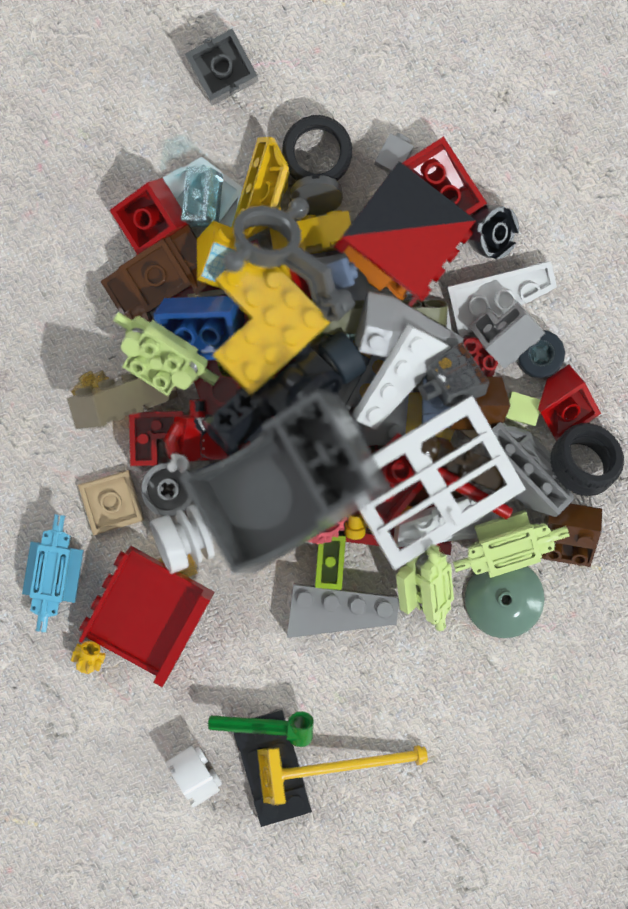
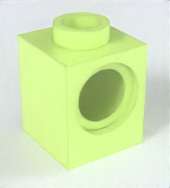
M513 391L510 392L508 398L511 406L506 419L536 426L540 413L538 411L540 399Z

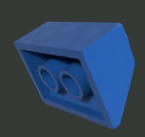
M229 296L164 298L153 314L155 322L197 348L196 353L207 360H216L213 354L245 325L243 310Z

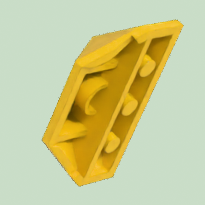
M257 138L232 228H234V222L238 215L250 207L267 206L281 210L280 203L283 194L288 188L289 167L275 138ZM249 227L243 232L246 239L268 227Z

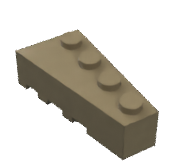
M131 372L121 374V380L114 382V378L98 382L99 387L91 389V386L75 390L76 395L67 398L75 429L102 428L107 426L108 422L124 419L125 415L144 411L143 406H146V408L154 407L177 398L176 386L166 396Z

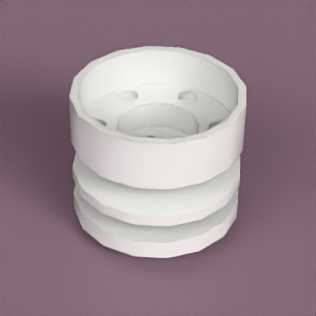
M195 505L186 507L187 516L183 510L176 512L178 524H174L168 515L150 521L156 546L167 570L171 574L188 568V554L191 555L196 563L202 562L201 552L206 559L214 557L212 536Z

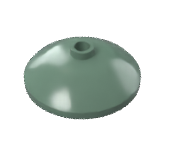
M528 566L490 578L488 571L478 575L474 572L465 591V606L472 622L484 633L497 638H513L529 631L539 620L544 607L543 586L538 576ZM504 595L511 597V602L507 605L501 602Z

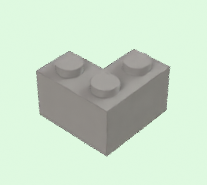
M519 302L513 305L500 318L488 308L469 325L484 348L504 369L509 364L514 363L530 346L535 345L545 334L539 324Z

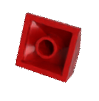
M570 364L547 379L538 411L555 441L568 428L580 423H589L601 414L586 383Z

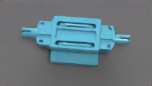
M54 514L52 530L43 531L41 543L30 542L22 594L30 595L29 597L32 598L30 611L38 615L35 629L38 632H47L48 618L58 615L61 602H76L84 550L69 547L71 535L63 532L66 517L64 515Z

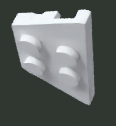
M203 157L163 177L181 208L206 228L213 220L229 227L232 226L243 187Z

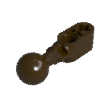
M436 435L422 442L421 452L424 455H429L432 462L438 461L458 449L449 450L442 447ZM467 450L444 465L448 471L462 478L492 459ZM496 465L469 481L495 492L506 486V482Z

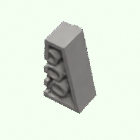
M294 583L287 638L397 625L399 597L347 589L315 588V585Z

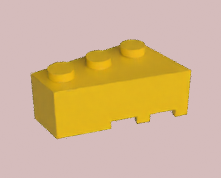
M342 210L331 211L319 217L307 215L300 218V221H296L301 230V241L298 247L310 255L337 250L334 246L351 225L349 210L343 212ZM270 228L273 250H279L287 246V239L280 232Z

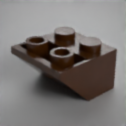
M570 503L557 517L546 514L544 523L552 531L566 526L569 537L554 541V551L541 554L542 558L540 559L591 567L602 532V509Z

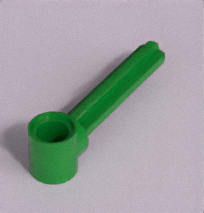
M304 711L295 712L289 716L288 721L211 715L208 718V729L212 731L287 736V740L296 747L308 746L313 738L314 719L311 714Z

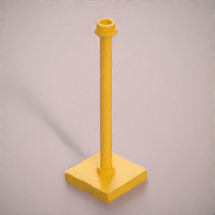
M416 745L413 751L283 769L281 767L279 749L265 748L257 750L263 802L273 805L286 803L283 786L286 779L413 761L418 766L428 760L426 748Z

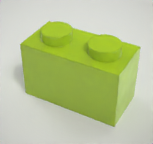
M339 534L338 538L332 537L331 543L318 544L315 588L342 590L345 535Z

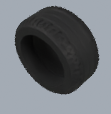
M310 115L295 122L287 131L283 140L282 154L289 167V174L296 181L307 176H312V179H319L321 175L338 181L350 166L352 142L346 129L335 119L323 115ZM311 130H324L337 139L340 147V156L332 169L324 173H311L304 170L298 164L294 150L297 140L304 133Z
M580 423L568 428L555 442L550 455L551 468L554 476L559 480L558 482L565 486L566 489H569V491H572V493L580 494L581 496H595L606 491L619 478L624 466L622 447H620L616 437L606 428H602V426L597 424L594 425L593 423ZM571 445H584L596 452L603 464V475H593L583 471L572 457Z

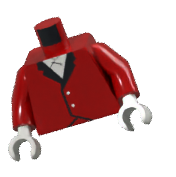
M190 400V415H180L174 418V423H172L164 438L169 459H171L168 464L169 471L174 472L179 466L180 473H183L189 467V462L220 460L230 456L218 447L201 423L206 416H213L206 414V400Z

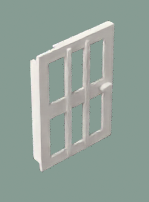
M473 396L462 402L456 403L372 454L379 468L405 453L417 474L359 509V512L390 565L396 570L427 551V548H430L429 546L440 543L526 489ZM466 415L479 435L435 463L432 462L429 455H424L421 452L422 442ZM483 442L492 460L451 485L446 486L437 468L478 443ZM496 465L507 485L461 512L450 492ZM420 479L430 497L384 525L374 507ZM434 503L445 523L399 551L388 530Z

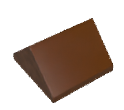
M486 376L489 381L487 392L481 397L474 398L492 430L499 422L504 423L511 405L503 378ZM466 415L450 425L448 430H475Z

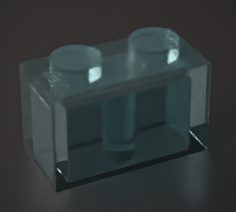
M186 167L182 221L193 227H208L213 220L219 222L223 174L211 167Z

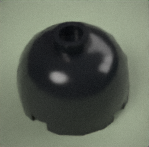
M486 205L480 208L471 216L476 221L470 228L473 234L468 239V242L478 254L486 258L502 259L509 255L516 245V242H513L515 233L519 234L518 218L513 210L504 206Z

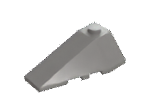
M367 291L354 338V343L359 352L388 357L407 324L451 346L450 349L463 342L462 336L431 320L420 311L409 307L398 298L372 291Z

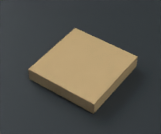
M130 470L78 485L93 536L144 521Z

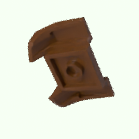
M190 225L185 226L165 239H161L119 266L114 273L100 281L121 314L132 321L137 316H140L150 323L154 320L150 312L157 308L164 298H172L192 286L193 291L197 295L208 285L197 280V237Z

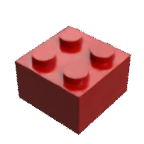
M163 177L147 182L110 209L111 214L137 255L161 239L173 235L191 223Z

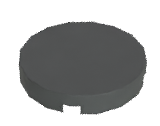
M321 175L319 179H312V176H307L296 181L291 186L289 197L290 201L297 197L304 198L309 204L307 215H322L336 210L341 205L343 193L341 184L333 178Z

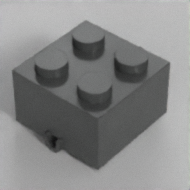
M233 28L215 38L212 36L208 37L203 41L204 44L185 53L194 74L212 106L258 82V75Z

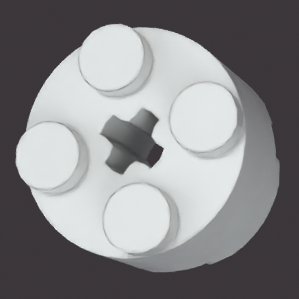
M191 745L166 761L165 764L167 768L174 767L171 770L172 776L187 800L193 797L194 800L190 801V804L194 808L219 792V786L222 785V782L213 768L209 771L204 764L208 760L198 746L194 749Z

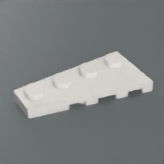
M551 261L447 286L457 333L462 337L472 332L469 325L488 308L497 317H500L517 302L523 305L557 288Z
M407 324L353 412L352 417L360 423L377 429L425 377L429 365L444 355L451 346Z
M490 489L482 490L489 495L495 492ZM465 496L455 499L461 512L476 504V502ZM436 506L419 511L395 526L394 542L397 547H406L445 523ZM490 511L441 542L477 538L474 526L497 519L499 516Z

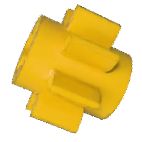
M86 641L82 645L77 643L72 653L71 662H76V670L82 673L89 674L94 670L99 672L106 654L101 653L100 645L93 641Z

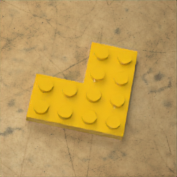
M245 260L242 270L235 273L225 270L215 279L217 285L251 320L213 354V357L250 395L256 392L330 324L329 321L323 318V313L279 267H260Z

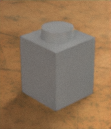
M390 133L374 165L390 173L399 161L402 163L408 159L414 147L410 144L411 140L400 133H397L396 136Z

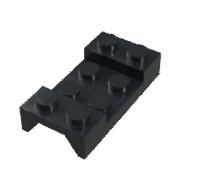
M283 707L254 717L256 719L286 721ZM233 732L250 785L260 826H267L311 813L312 807L303 777L284 780L283 786L286 803L273 805L263 802L257 750L265 748L279 749L280 762L283 769L300 767L294 745L287 740V736Z

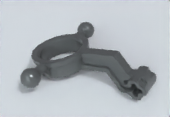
M297 197L292 199L288 204L286 212L267 206L250 207L242 211L234 222V245L237 251H230L223 258V264L227 271L235 273L242 270L245 260L256 266L266 268L279 267L284 264L308 281L313 303L319 307L323 313V318L327 321H339L354 307L355 301L347 289H335L330 268L298 247L301 241V230L294 218H303L309 212V204L304 198ZM255 226L269 227L280 232L287 239L288 245L279 250L261 249L252 245L246 239L243 231Z

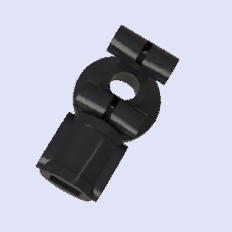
M310 342L287 362L289 365L275 379L271 377L252 395L241 386L236 391V395L218 409L213 416L208 415L202 420L201 423L207 434L225 453L230 456L234 455L239 449L238 446L255 433L259 427L317 390L334 394L339 393L343 384V378L310 346Z

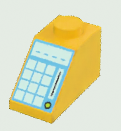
M213 220L197 238V280L220 288L215 279L226 270L223 258L226 253L237 251L234 245V228Z

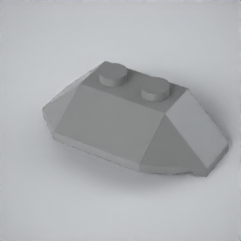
M499 422L492 431L526 489L515 497L528 509L557 517L574 500L571 491L558 482L559 480L556 479V476H554L550 464L551 453L530 431L506 426L505 423ZM483 444L486 457L492 459Z

